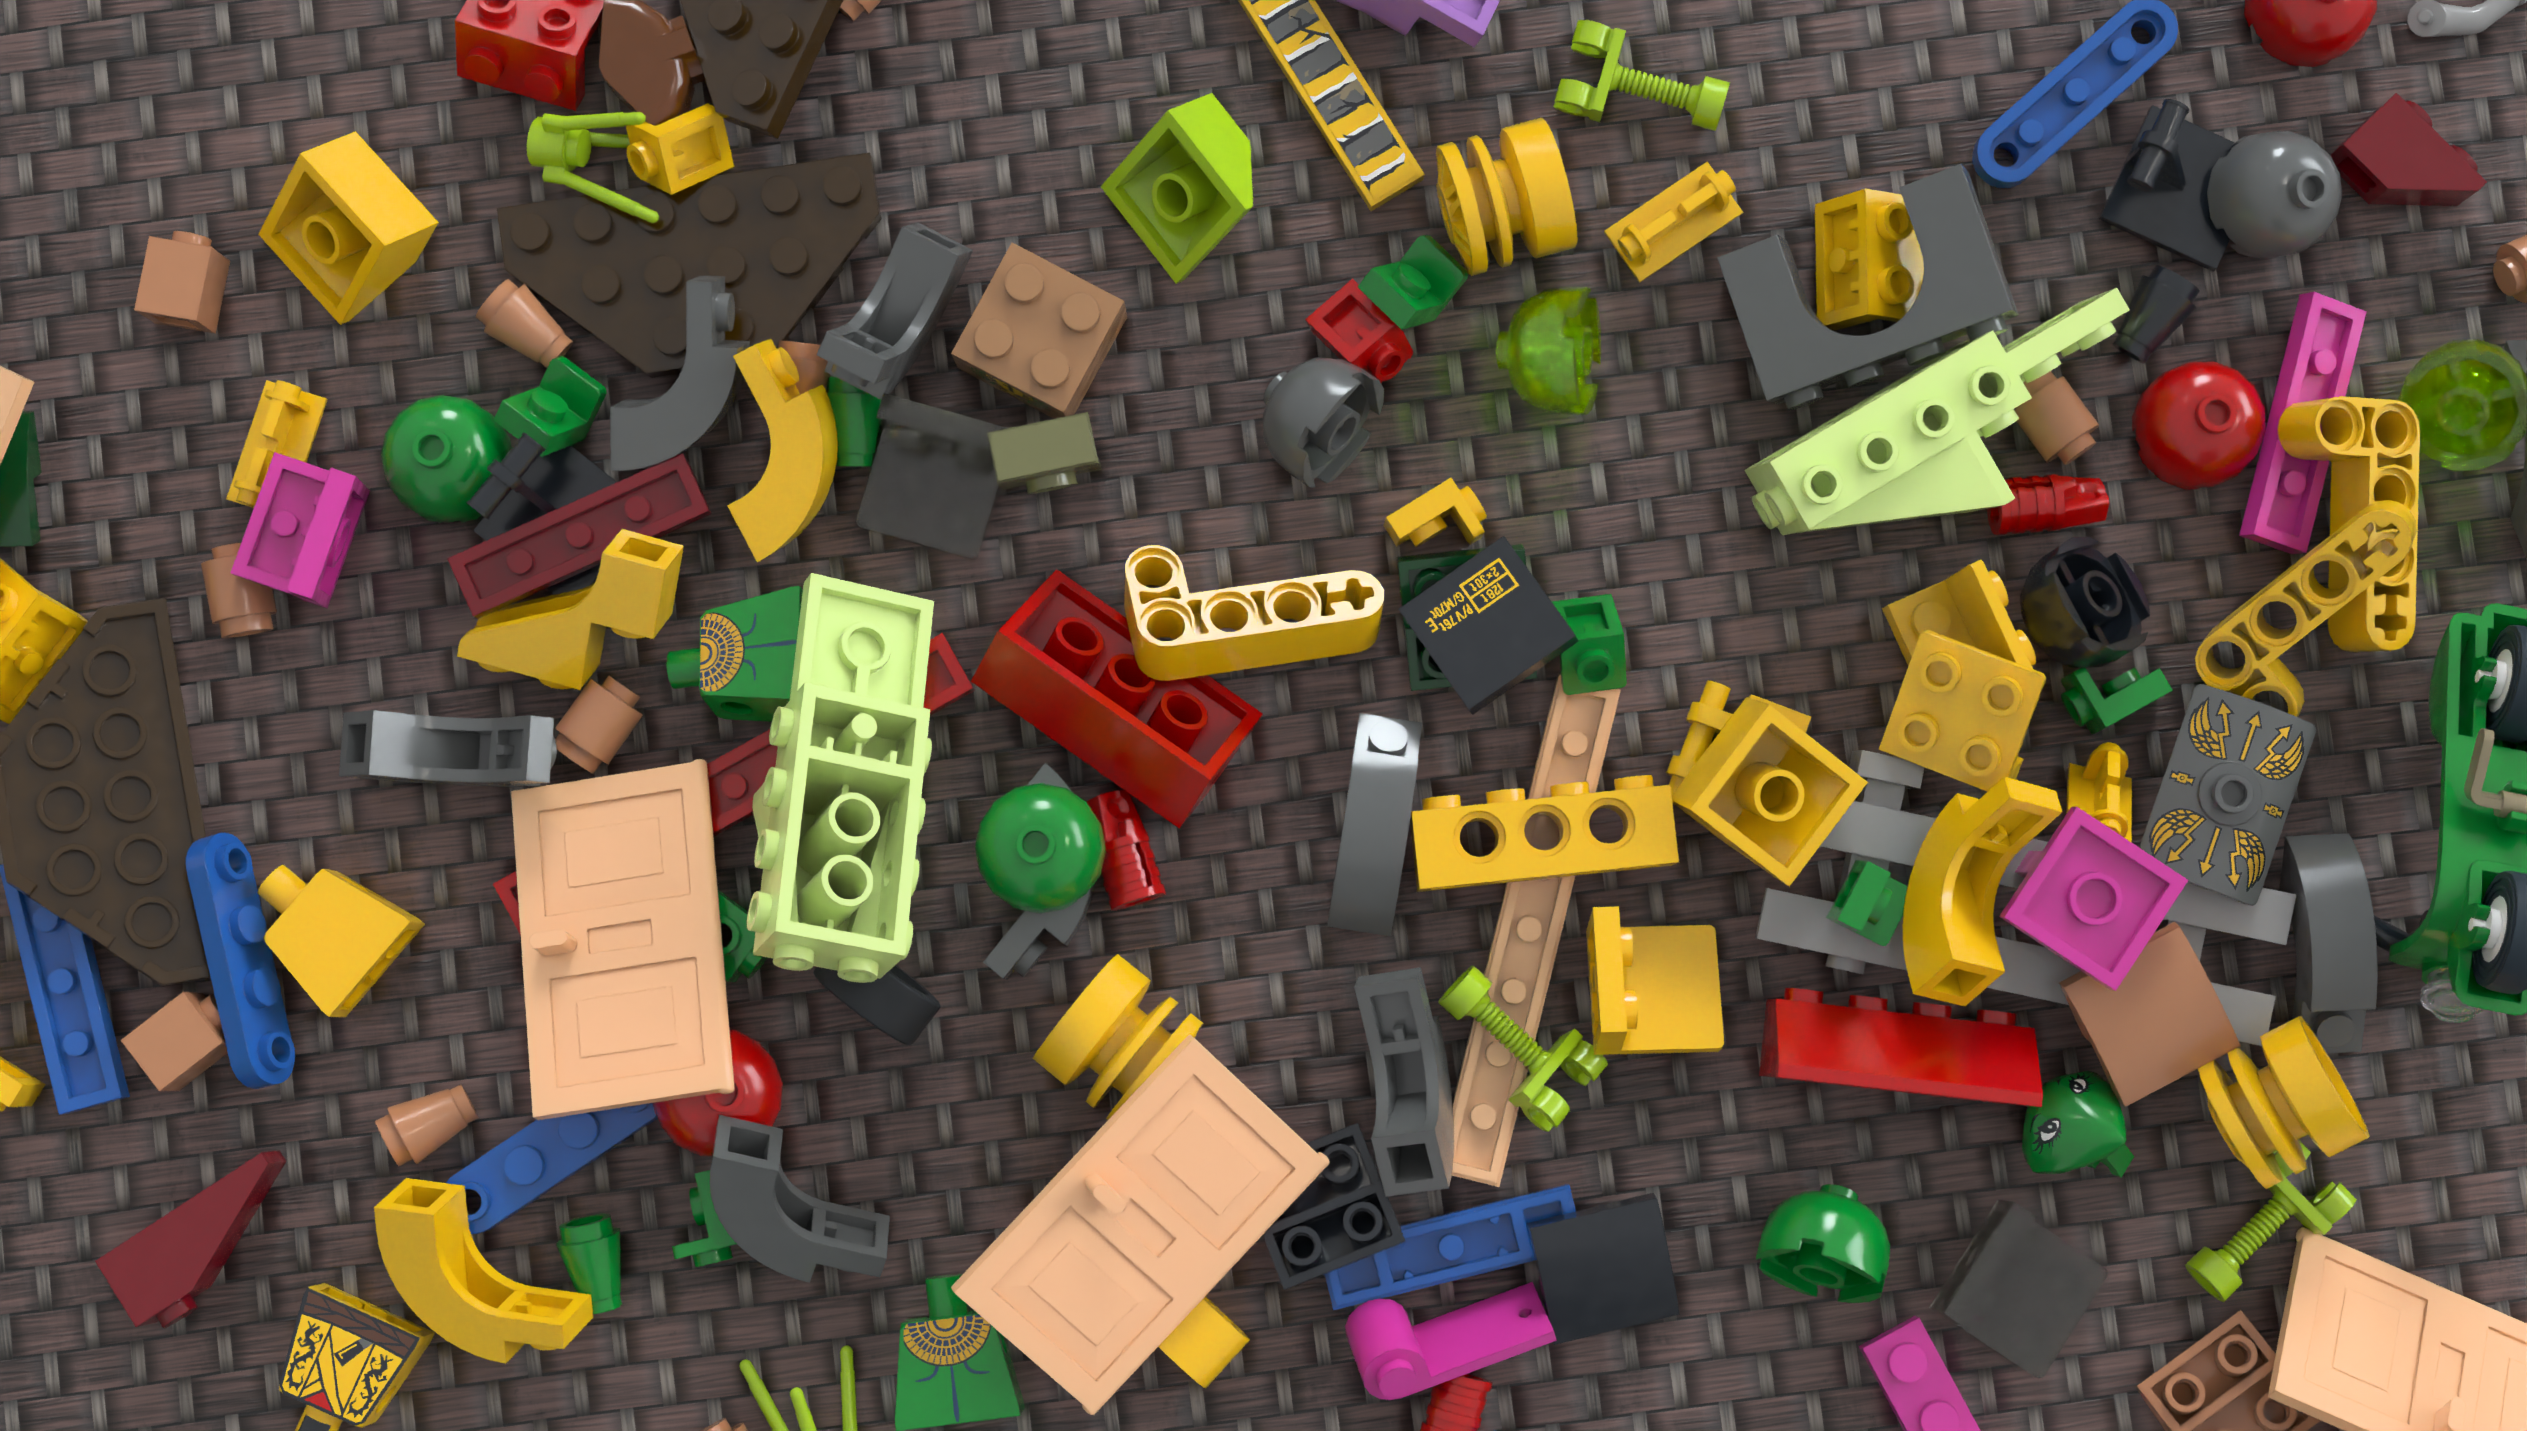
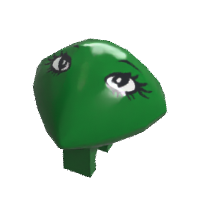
M2092 1071L2061 1075L2045 1082L2042 1085V1107L2028 1106L2023 1128L2022 1150L2024 1158L2032 1171L2037 1174H2061L2085 1166L2096 1169L2099 1162H2102L2113 1175L2122 1177L2133 1160L2134 1155L2125 1145L2127 1140L2126 1122L2120 1103L2113 1093L2110 1084L2096 1072Z

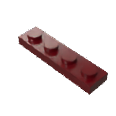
M681 453L447 558L473 617L479 619L601 564L603 551L622 529L660 538L709 516L712 512L687 457Z

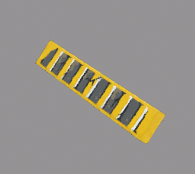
M1238 0L1370 211L1375 210L1424 180L1425 174L1315 0Z

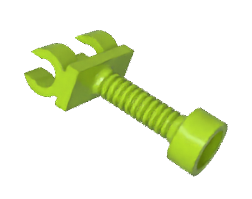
M1578 20L1571 49L1585 56L1605 58V63L1597 88L1578 80L1561 79L1555 97L1554 108L1570 115L1589 117L1590 120L1600 122L1609 92L1618 89L1619 92L1624 90L1626 94L1631 92V95L1637 94V97L1642 95L1645 99L1649 97V100L1655 98V102L1661 100L1663 104L1667 101V105L1673 103V107L1678 105L1681 109L1685 107V110L1691 114V125L1716 131L1730 82L1705 76L1700 84L1690 87L1689 84L1684 86L1682 82L1678 84L1677 81L1665 80L1664 77L1660 79L1657 75L1653 77V74L1647 76L1646 72L1641 74L1639 70L1635 73V69L1629 71L1628 67H1625L1623 70V66L1618 63L1626 30L1619 28L1611 29L1595 21Z
M1472 965L1446 990L1438 1003L1456 1020H1460L1464 1016L1476 1017V1021L1481 1022L1482 1027L1486 1026L1485 1029L1490 1031L1492 1036L1495 1035L1496 1040L1500 1039L1499 1043L1505 1044L1504 1047L1506 1049L1509 1048V1052L1514 1053L1513 1056L1515 1058L1519 1057L1518 1060L1523 1062L1525 1067L1528 1066L1529 1075L1508 1100L1516 1108L1520 1106L1525 1116L1535 1126L1549 1132L1553 1126L1557 1128L1570 1112L1567 1102L1557 1092L1544 1085L1550 1076L1561 1066L1570 1078L1586 1086L1590 1080L1594 1082L1608 1065L1607 1060L1603 1055H1594L1593 1045L1582 1040L1583 1036L1575 1028L1560 1036L1548 1051H1542V1046H1538L1536 1041L1533 1042V1038L1528 1037L1529 1034L1527 1032L1523 1033L1524 1030L1522 1028L1519 1029V1025L1514 1024L1513 1019L1509 1020L1510 1017L1505 1015L1503 1010L1500 1011L1499 1006L1495 1007V1002H1490L1491 998L1488 991L1492 982Z
M2299 1140L2306 1161L2311 1151ZM2276 1150L2273 1154L2281 1170L2283 1181L2268 1188L2273 1194L2272 1200L2270 1199L2268 1204L2263 1206L2264 1209L2261 1208L2259 1213L2254 1215L2255 1218L2252 1217L2250 1222L2245 1224L2246 1227L2243 1226L2241 1231L2236 1233L2237 1236L2234 1235L2232 1240L2227 1242L2228 1245L2225 1244L2223 1246V1249L2212 1251L2204 1246L2185 1264V1267L2202 1288L2217 1300L2225 1302L2242 1284V1280L2238 1276L2239 1265H2243L2244 1260H2248V1256H2252L2253 1251H2257V1247H2261L2263 1245L2262 1242L2265 1243L2267 1238L2272 1236L2271 1233L2274 1234L2276 1229L2281 1227L2280 1224L2283 1225L2285 1220L2290 1218L2289 1215H2294L2305 1228L2311 1230L2314 1234L2325 1235L2333 1227L2332 1224L2340 1220L2354 1206L2357 1199L2340 1182L2337 1185L2330 1182L2309 1202L2286 1178L2293 1171Z

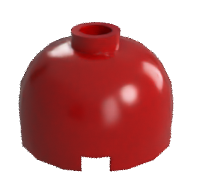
M2245 0L2244 15L2248 26L2250 27L2253 24L2256 34L2263 40L2259 45L2270 56L2292 66L2317 67L2329 63L2332 59L2341 57L2364 37L2377 11V0Z
M2189 362L2162 373L2140 395L2132 416V431L2136 429V440L2140 447L2137 452L2142 463L2163 482L2184 490L2220 485L2238 476L2256 457L2266 432L2265 407L2255 386L2238 370L2217 362Z
M730 1030L735 1090L732 1093H713L652 1103L661 1127L673 1142L699 1156L712 1157L719 1115L773 1127L781 1110L783 1082L775 1059L758 1040L737 1030Z

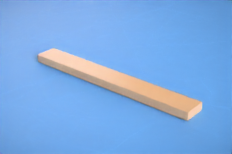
M1561 675L1557 676L1527 799L1551 797L1550 786L1573 782H1588L1589 792H1596L1620 689L1567 695L1562 688ZM1535 815L1527 820L1524 831L1525 837L1531 846L1539 850H1549L1556 846L1559 840V829L1553 819L1545 815ZM1575 876L1506 883L1484 975L1492 982L1488 991L1491 998L1490 1002H1495V1007L1499 1006L1500 1011L1503 1010L1505 1015L1510 1017L1509 1020L1513 1019L1514 1024H1518L1519 1029L1522 1028L1524 1030L1523 1033L1527 1032L1529 1034L1528 1037L1533 1038V1042L1536 1039ZM1475 1017L1472 1021L1452 1102L1454 1123L1452 1176L1500 1187L1519 1109L1508 1099L1526 1078L1528 1066L1525 1067L1523 1062L1518 1060L1519 1057L1515 1058L1513 1056L1514 1053H1510L1509 1048L1506 1049L1504 1047L1505 1044L1499 1043L1500 1039L1496 1040L1495 1035L1492 1036L1490 1031L1485 1029L1486 1026L1482 1027L1481 1022H1477Z

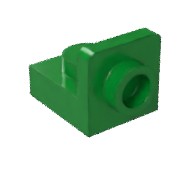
M1422 235L1416 239L1399 262L1372 268L1358 285V288L1403 330L1434 321L1467 280L1468 272L1430 235Z
M559 356L550 361L539 387L502 400L493 421L517 439H520L523 432L546 449L540 454L541 457H544L585 440L607 394V390L601 383L566 357Z
M1612 594L1551 601L1579 641L1559 655L1561 684L1564 693L1573 695L1625 687L1627 678L1624 632Z
M2134 667L2101 686L2107 696L2105 699L2086 668H2079L2061 679V683L2066 690L2061 694L2065 709L2078 726L2081 727L2086 724L2092 735L2173 691L2160 668L2141 678Z
M1855 860L1826 918L1880 946H1885L1889 943L1903 916L1908 886L1891 878V872L1869 861Z
M710 1170L695 1173L697 1187L690 1188L689 1191L694 1219L698 1226L706 1225L708 1237L672 1246L674 1259L692 1255L695 1267L732 1259L731 1246L737 1244L721 1224L714 1209L710 1192Z

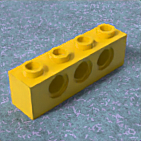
M1642 775L1614 779V791L1590 793L1588 782H1573L1550 786L1551 797L1525 800L1524 789L1518 788L1486 792L1487 804L1461 806L1460 795L1422 799L1423 810L1411 811L1410 817L1417 892L1655 868L1679 863L1670 785L1654 786L1653 775ZM1607 808L1619 815L1623 823V832L1617 842L1603 843L1592 835L1589 828V820L1595 810ZM1545 815L1555 821L1559 829V840L1554 848L1539 850L1529 844L1524 830L1525 824L1530 817ZM1478 821L1487 824L1493 830L1496 842L1493 851L1489 855L1476 857L1468 854L1463 849L1460 842V832L1464 825Z

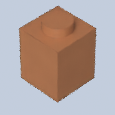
M174 231L172 240L149 236L134 310L155 324L216 334L230 260L211 247V239L202 235Z
M182 992L121 1039V1042L159 1092L180 1091L228 1053L215 996L210 994L208 997H205L203 993Z

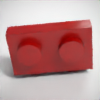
M467 0L455 19L457 76L576 111L585 96V48L602 20L604 0Z

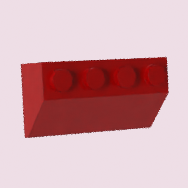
M1057 569L997 631L970 681L1179 829L1210 791L1263 715L1259 710L1209 675L1171 681H1161L1148 677L1140 670L1136 662L1127 618Z
M1785 988L1784 999L1766 1000L1759 1076L2009 1105L2042 1107L2043 1089L2035 1028L2015 1026V1013L1977 1010L1976 1021L1951 1019L1952 1006L1913 1002L1912 1014L1887 1011L1888 999L1849 995L1848 1007L1823 1004L1824 992L1797 988Z

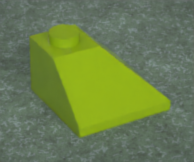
M1213 93L1168 110L1100 186L1176 284L1184 281L1253 207L1250 140Z

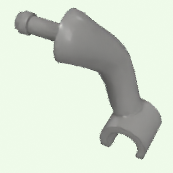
M2421 0L2410 9L2407 23L2410 30L2421 37L2472 35L2483 32L2512 9L2526 3L2527 0H2487L2473 7L2448 5L2434 0Z

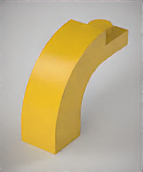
M2003 777L1980 799L1957 793L1938 815L1915 859L1906 891L1903 911V950L1913 994L1966 1006L2005 972L1993 922L1997 889L2007 866L2014 856L2062 813L2055 790Z
M406 1178L374 1207L379 1249L385 1267L397 1291L412 1311L430 1329L458 1348L475 1356L506 1364L524 1344H530L538 1350L565 1349L593 1318L591 1294L524 1285L505 1277L484 1259L477 1249L469 1229L464 1185Z

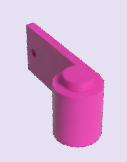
M1533 1282L1414 1326L1411 1325L1407 1312L1401 1304L1390 1299L1370 1300L1358 1306L1349 1315L1345 1325L1346 1336L1365 1388L1369 1394L1378 1399L1385 1400L1409 1396L1557 1341Z

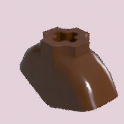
M604 0L599 68L604 80L615 96L632 112H642L646 117L645 121L654 126L689 112L695 91L694 85L705 81V77L691 33L683 16L668 20L666 16L641 0Z

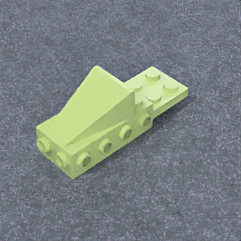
M2118 288L2078 302L2002 347L1993 330L1972 340L1971 343L1970 340L1959 343L1947 350L1945 354L1930 360L1745 469L1747 476L1757 491V494L1752 496V502L1758 515L1769 529L1777 527L1782 535L1967 513L2003 506L2011 502L2015 497L1980 437L1984 436V438H1987L2019 419L2014 408L2032 398L2023 382L2029 383L2061 365L2056 353L2061 352L2062 356L2065 357L2079 349L2083 351L2116 332L2111 321L2130 310Z
M811 573L804 582L790 701L785 707H777L770 727V744L778 746L776 766L769 769L765 782L753 796L752 804L759 837L754 862L756 868L763 869L761 891H756L753 894L749 905L747 929L748 931L755 932L753 955L773 958V964L777 967L802 971L816 966L837 970V975L844 980L866 983L873 982L877 978L881 979L900 960H904L909 953L913 937V924L909 921L911 896L916 889L919 877V861L915 859L917 835L922 828L926 808L925 800L921 798L923 776L928 768L932 750L931 739L927 738L930 709L923 708L934 601L814 573Z

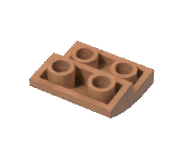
M2176 922L2154 932L2116 991L2109 990L2082 971L2059 982L2082 1035L2092 1044L2113 1093L2125 1107L2241 1046L2206 972L2182 929Z
M2241 1310L2136 1386L2138 1392L2165 1431H2307L2321 1421L2268 1398L2276 1353Z

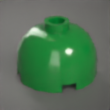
M445 395L420 399L398 413L385 433L381 461L385 480L400 503L426 520L434 522H466L480 517L481 514L466 502L472 498L491 474L487 467L492 461L496 459L498 462H501L512 448L510 437L504 428L493 421L495 416L471 400Z
M1037 783L1016 787L994 801L980 821L975 852L979 872L993 894L1015 909L1042 914L1064 910L1087 894L1101 875L1106 847L1102 825L1087 802L1067 788Z
M1826 1184L1821 1186L1820 1191H1804L1785 1199L1771 1212L1761 1235L1756 1260L1761 1259L1759 1269L1763 1274L1777 1283L1800 1293L1817 1297V1285L1832 1289H1840L1838 1302H1871L1882 1295L1889 1266L1890 1243L1886 1228L1870 1208L1858 1201L1859 1196L1857 1193L1843 1186Z

